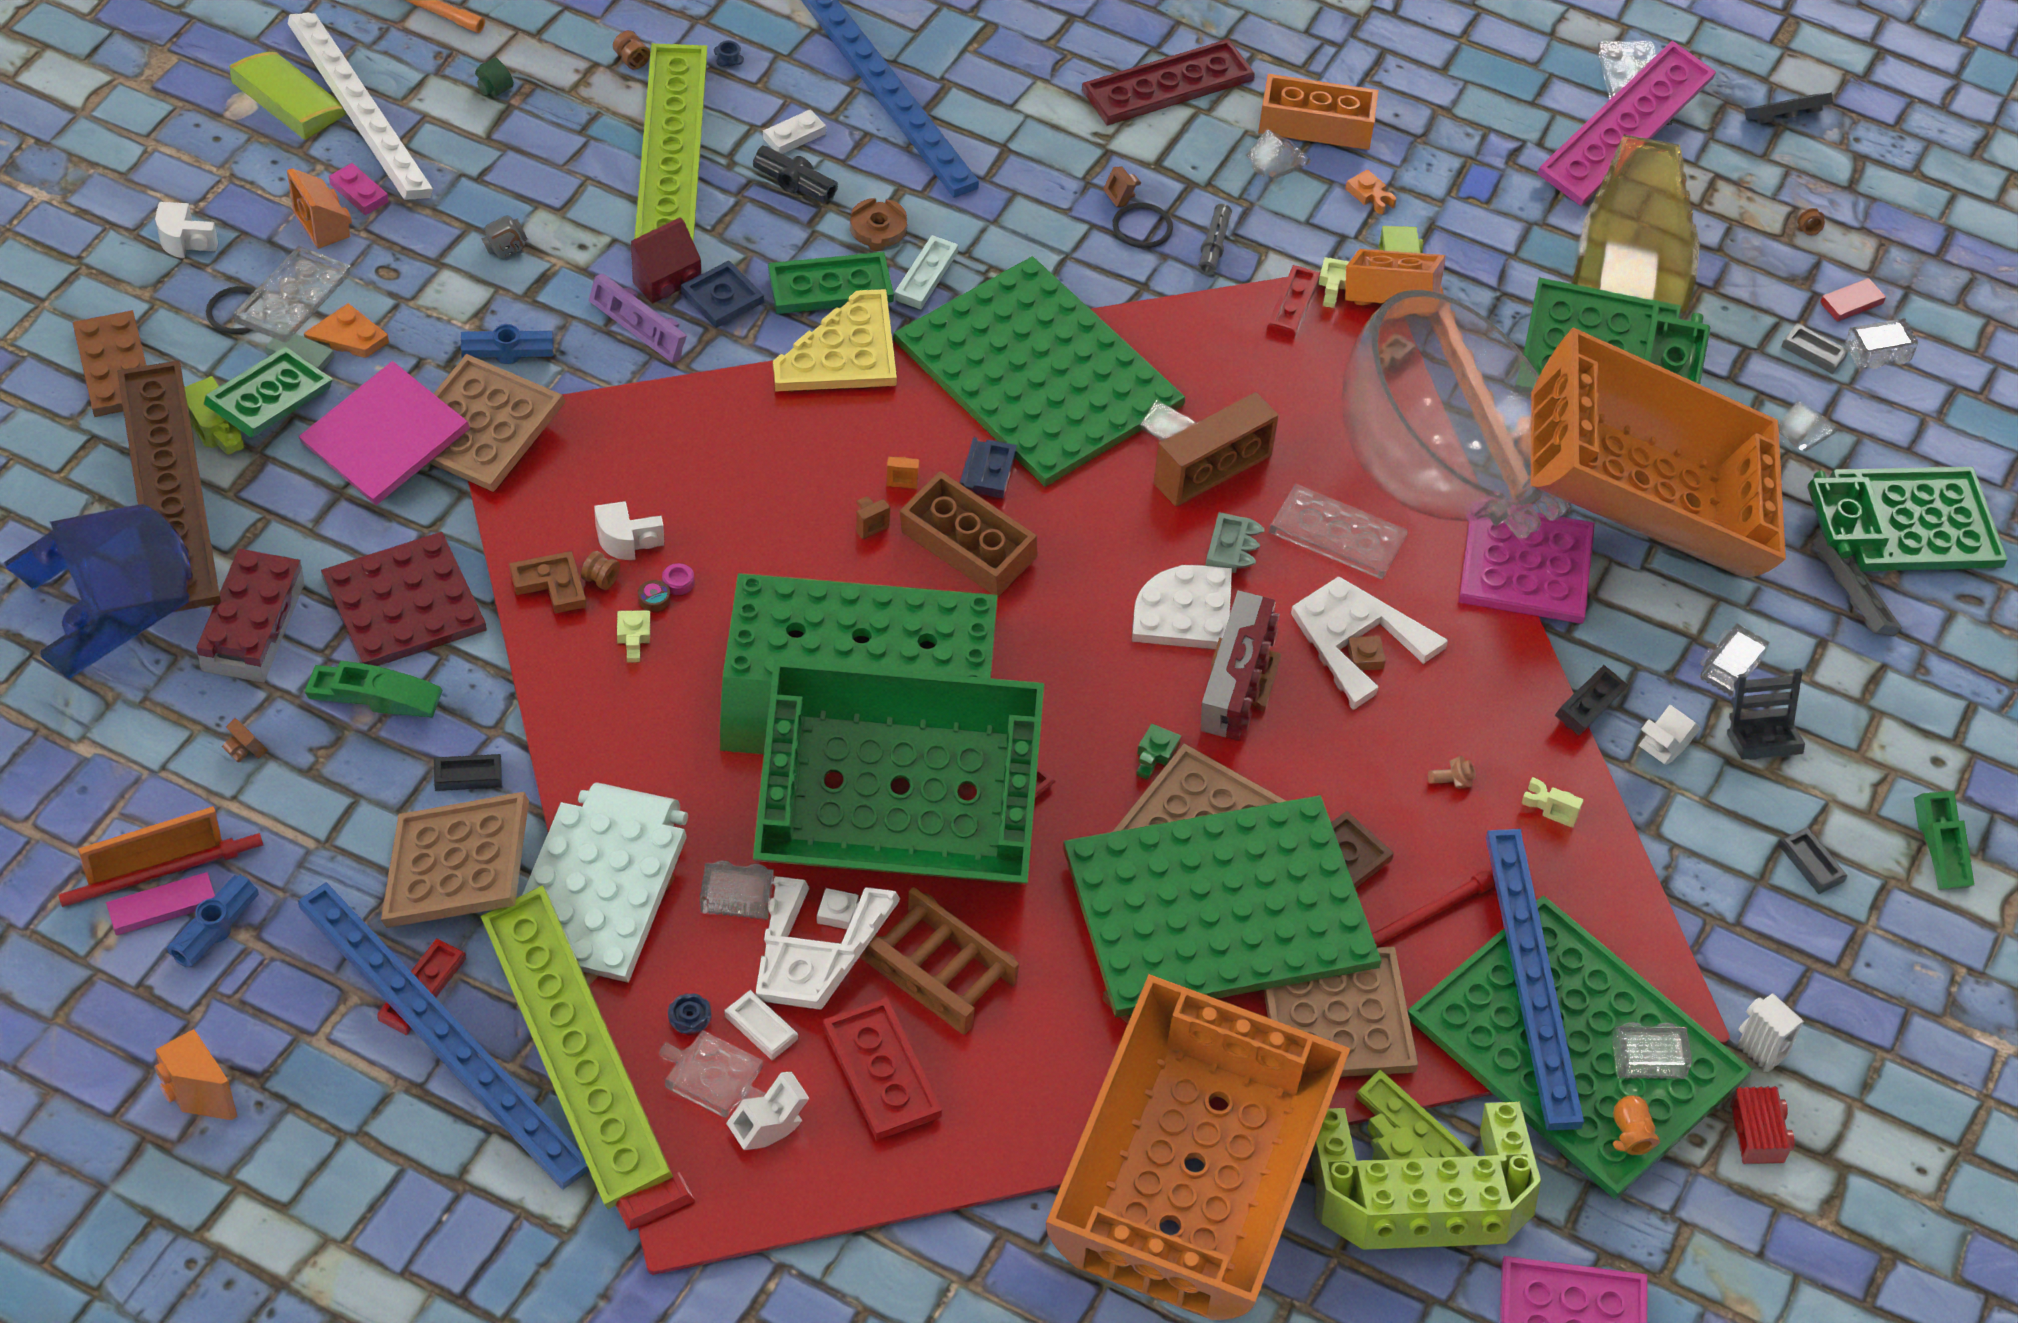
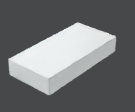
M751 990L725 1010V1017L771 1060L775 1059L798 1040V1033Z

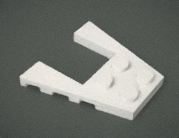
M1341 577L1335 578L1292 606L1291 615L1309 643L1313 642L1319 652L1318 657L1324 666L1327 665L1334 675V682L1340 691L1345 692L1350 700L1349 705L1353 710L1377 695L1378 686L1340 651V649L1348 644L1349 638L1360 637L1381 624L1423 664L1447 647L1448 640Z
M775 876L773 882L775 894L774 898L770 900L769 913L771 914L769 929L765 931L766 950L765 956H761L756 995L764 1002L822 1009L896 907L900 898L896 891L865 887L841 944L792 938L788 936L807 895L809 886L805 880Z

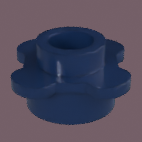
M726 40L715 47L714 54L718 57L716 60L717 65L724 67L742 64L744 57L740 55L741 47L739 44Z

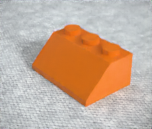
M1359 249L1346 265L1345 300L1354 301L1358 305H1369L1372 302L1383 303L1386 307H1398L1401 304L1412 305V308L1420 310L1433 307L1439 298L1446 255Z

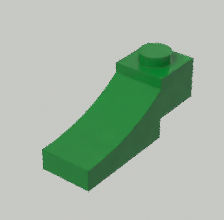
M1955 791L1922 793L1914 797L1918 829L1922 830L1930 851L1938 890L1974 886L1965 821H1959Z

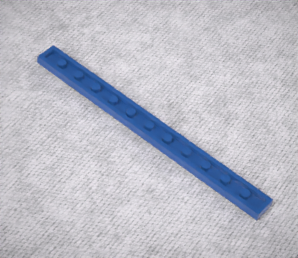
M801 0L952 197L955 198L977 190L979 188L977 177L838 0Z
M327 882L298 900L301 911L562 1190L589 1171L582 1152Z

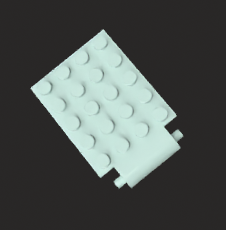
M596 782L589 791H580L578 800L579 803H583V807L561 802L522 895L542 885L544 886L582 972L629 983L687 838L685 830L673 827L674 823L686 825L688 813L680 811V803L676 799Z

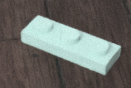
M931 235L895 290L894 300L921 310L957 255L958 244Z

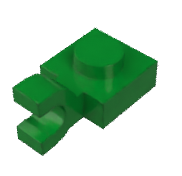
M1151 724L1138 745L1137 754L1141 755L1138 763L1141 765L1136 775L1148 780L1157 763L1166 766L1180 745L1181 735Z

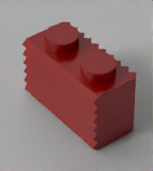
M1755 1086L1752 1088H1737L1730 1102V1108L1732 1109L1734 1126L1736 1127L1735 1132L1737 1133L1742 1163H1785L1790 1151L1794 1150L1795 1145L1793 1131L1786 1128L1785 1120L1788 1115L1786 1100L1780 1099L1776 1086L1771 1088L1769 1086L1765 1088L1762 1086L1758 1088Z

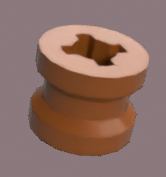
M594 551L584 562L581 578L587 582L594 581L599 588L607 590L617 579L620 563L614 559L607 560L602 553Z

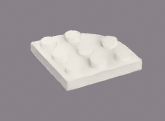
M1180 565L1154 576L1143 586L1137 596L1133 617L1132 642L1216 649L1219 637L1223 638L1230 616L1232 568Z

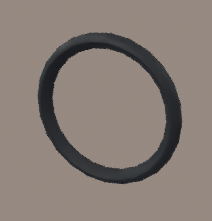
M1139 202L1126 205L1115 214L1113 230L1121 241L1130 246L1153 248L1169 239L1173 231V222L1168 213L1162 208L1153 204ZM1132 209H1150L1163 216L1167 223V230L1163 237L1156 241L1147 243L1136 242L1122 234L1118 226L1119 219L1125 212Z
M247 286L228 287L219 291L209 300L206 307V317L209 323L215 329L228 334L251 332L259 328L267 320L270 313V304L266 296L259 290ZM233 292L251 293L257 296L264 306L261 318L254 324L243 328H228L220 325L215 321L212 309L219 298Z

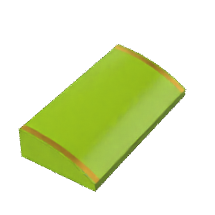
M277 52L254 54L229 65L232 83L304 140L347 115L335 97Z

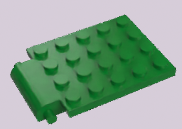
M1539 277L1516 389L1532 392L1549 358L1573 327L1695 383L1701 384L1711 327L1702 324L1704 316L1700 313H1693L1691 321L1679 319L1681 305Z
M1973 466L1834 469L1829 478H1827L1824 471L1816 472L1813 475L1814 478L1808 483L1807 489L1822 534L1826 539L1827 547H1833L1840 557L1844 559L1855 555L1860 571L2004 568L2008 560Z

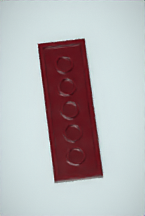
M1225 39L1082 83V91L1108 126L1254 81L1255 73L1230 39Z

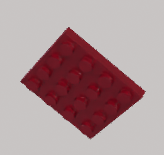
M443 532L321 569L323 581L360 663L380 666L487 631L486 622Z

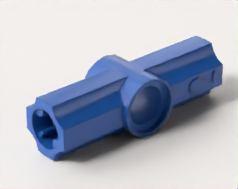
M501 324L494 331L461 332V356L463 358L468 354L473 357H495L503 364H513L521 357L554 356L553 330L519 331L512 324Z
M234 875L213 898L203 900L198 904L195 918L167 946L168 953L177 963L185 968L188 966L193 967L214 943L221 942L229 936L231 924L259 895L258 889L243 875Z

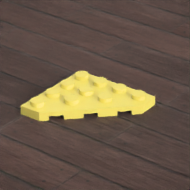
M886 289L855 291L849 296V301L840 309L836 307L821 320L819 327L813 332L809 330L793 344V348L787 354H780L773 360L775 391L896 386L897 376Z

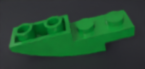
M340 661L338 667L315 665L305 694L311 700L369 705L371 710L377 713L433 718L443 690L440 686L391 669L357 662Z

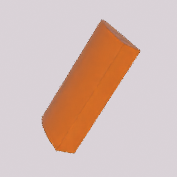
M214 806L78 848V853L88 885L218 846L222 838Z

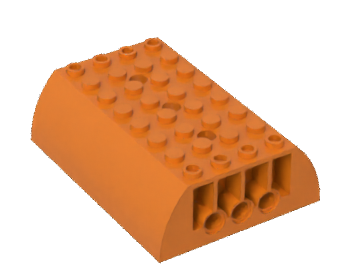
M1573 327L1549 358L1531 392V486L1741 577L1762 575L1786 560L1778 420Z
M1149 974L1046 1220V1230L1052 1243L1078 1269L1208 1319H1233L1248 1313L1253 1308L1351 1048ZM1214 1097H1221L1226 1100L1228 1107L1223 1111H1216L1211 1108L1209 1101ZM1190 1158H1197L1203 1162L1204 1169L1200 1172H1191L1185 1167L1184 1163ZM1172 1220L1179 1225L1180 1231L1174 1235H1167L1161 1231L1160 1224L1163 1221Z

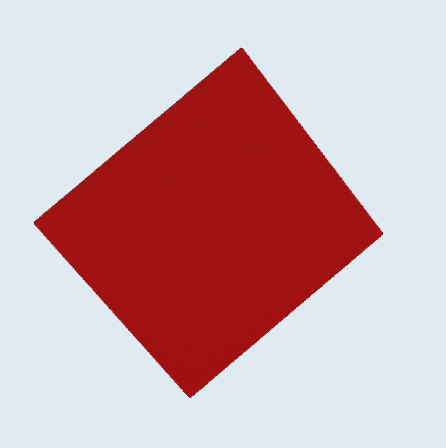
M1287 277L1091 308L1100 319L1185 396V403L1182 407L1046 487L1014 459L1004 499L976 494L1037 535L1038 557L997 598L991 668L992 679L1044 683L1038 766L1051 775L1056 782L1036 797L1034 801L1027 885L754 861L753 853L764 754L720 751L722 679L738 573L991 594L902 533L899 511L939 471L960 483L973 437L978 438V441L981 442L997 440L894 341L892 343L897 376L896 386L775 391L773 360L562 394L566 403L494 492L468 481L547 832L550 830L561 802L583 807V803H579L578 800L580 791H589L596 782L676 799L680 803V811L688 813L686 825L674 823L673 827L685 830L687 838L672 873L675 880L663 895L629 983L598 976L589 986L671 1173L680 1172L695 1199V1202L638 1227L646 1268L649 1274H662L1061 1187L1128 1025L1121 1017H1115L1113 1009L1102 1000L1103 992L1107 989L1063 851V842L1065 840L1113 832L1165 768V765L1157 763L1148 780L1136 775L1141 765L1138 763L1141 756L1137 754L1138 745L1151 724L1181 735L1180 745L1174 755L1183 744H1186L1286 801L1321 795L1331 822L1348 811L1394 852L1390 863L1355 888L1371 933L1384 928L1468 883L1473 875L1483 870L1486 872L1492 870L1486 843L1488 830L1521 829L1536 901L1543 895L1720 1043L1723 1045L1727 1044L1730 1038L1728 1030L1590 728L1588 727L1579 736L1555 716L1559 708L1574 693L1539 616L1458 602L1472 502L1485 504L1487 502L1398 307H1386L1383 303L1372 302L1369 305H1358L1354 301L1345 300L1346 290L1340 288L1338 289L1335 308L1325 307L1323 302L1326 286L1319 285L1318 282L1295 339L1267 331L1268 322ZM1389 327L1413 342L1412 350L1394 366L1386 362L1384 370L1380 374L1374 373L1377 363L1370 362L1365 367L1362 365L1363 356L1370 350L1371 343ZM1257 392L1279 415L1272 456L1175 507L1153 484L1159 442L1186 429L1190 424L1198 423ZM888 456L919 459L917 489L886 486ZM866 496L873 503L884 499L890 506L889 528L862 539L856 532V511L861 509L856 501ZM626 501L630 520L661 516L664 526V545L649 549H636L635 560H623L609 555L599 543L594 506ZM1219 512L1254 520L1264 528V532L1250 536L1260 544V548L1246 552L1256 560V564L1246 568H1237L1236 573L1232 572L1230 613L1238 590L1274 599L1275 613H1279L1276 627L1278 628L1274 647L1270 646L1269 650L1281 653V660L1265 712L1252 705L1250 711L1252 712L1249 728L1247 731H1241L1238 741L1201 731L1202 700L1212 672L1210 671L1211 663L1216 649L1132 642L1135 603L1143 586L1157 574L1180 565L1205 566ZM572 551L586 598L585 608L555 613L548 589L516 595L509 563ZM594 551L602 553L607 560L614 559L620 563L617 579L607 590L599 588L594 581L587 582L581 578L584 562ZM680 563L689 566L694 572V587L690 592L683 595L670 594V603L665 609L658 612H650V643H640V662H627L626 643H617L618 611H647L639 605V587L650 580L662 581L663 571L672 564ZM1337 577L1343 578L1448 640L1445 650L1423 664L1381 624L1360 636H1380L1386 662L1384 669L1361 670L1378 686L1377 695L1354 710L1350 707V700L1345 692L1340 691L1334 682V675L1327 665L1324 666L1318 657L1319 652L1313 642L1309 643L1291 615L1293 605ZM794 630L789 632L788 635L793 638H799L804 633ZM858 636L853 640L857 643H866L870 639L865 636ZM925 641L920 643L919 646L924 649H931L935 647V644ZM1346 645L1345 647L1340 649V651L1348 659H1350L1348 647ZM1458 756H1463L1466 761L1470 760L1476 772V778L1472 779V787L1458 789L1455 786V782L1430 783L1428 781V772L1430 770L1451 769L1450 761ZM831 772L826 775L824 780L843 781L844 779L839 773ZM1532 777L1542 781L1547 787V792H1550L1552 787L1584 799L1573 828L1542 816L1543 809L1521 804L1525 792L1537 794L1528 790ZM897 778L891 784V790L898 795H903L910 789V783L904 778ZM963 784L959 787L957 793L961 799L969 801L975 798L977 790L971 784ZM775 876L805 880L809 886L807 895L788 937L841 944L847 929L817 923V913L825 890L828 888L857 894L860 901L865 887L896 891L900 898L896 907L875 934L878 937H884L910 912L908 910L909 891L915 887L923 894L931 895L939 906L1001 951L1009 952L1019 963L1018 979L1014 986L1000 977L972 1005L975 1008L973 1027L965 1035L861 958L857 959L822 1009L764 1002L798 1033V1040L773 1060L764 1054L725 1017V1010L751 990L756 995L761 956H765L766 950L765 931L769 929L771 914L769 913L770 900L774 898L775 886L773 884ZM1495 883L1493 888L1485 893H1476L1377 946V948L1395 947L1407 1010L1504 929ZM921 920L893 948L903 956L910 957L936 930ZM947 939L919 967L929 975L936 976L962 949ZM973 958L946 987L956 995L963 996L989 969ZM1263 990L1217 998L1223 1002L1268 1018ZM695 993L709 1002L712 1017L704 1030L697 1034L687 1035L678 1032L672 1027L668 1018V1007L678 996ZM888 998L942 1108V1117L876 1141L824 1032L822 1022L823 1019ZM1410 1021L1418 1061L1417 1071L1386 1075L1422 1108L1428 1109L1493 1095L1490 1090ZM792 1072L809 1097V1100L798 1114L802 1122L789 1135L769 1146L743 1150L726 1124L743 1099L764 1097L780 1073ZM1374 1075L1340 1077L1328 1109L1345 1108L1348 1125L1368 1122L1369 1119L1375 1117L1376 1115L1355 1097L1356 1093ZM1214 1097L1209 1101L1211 1108L1216 1111H1223L1228 1107L1226 1100L1221 1097Z

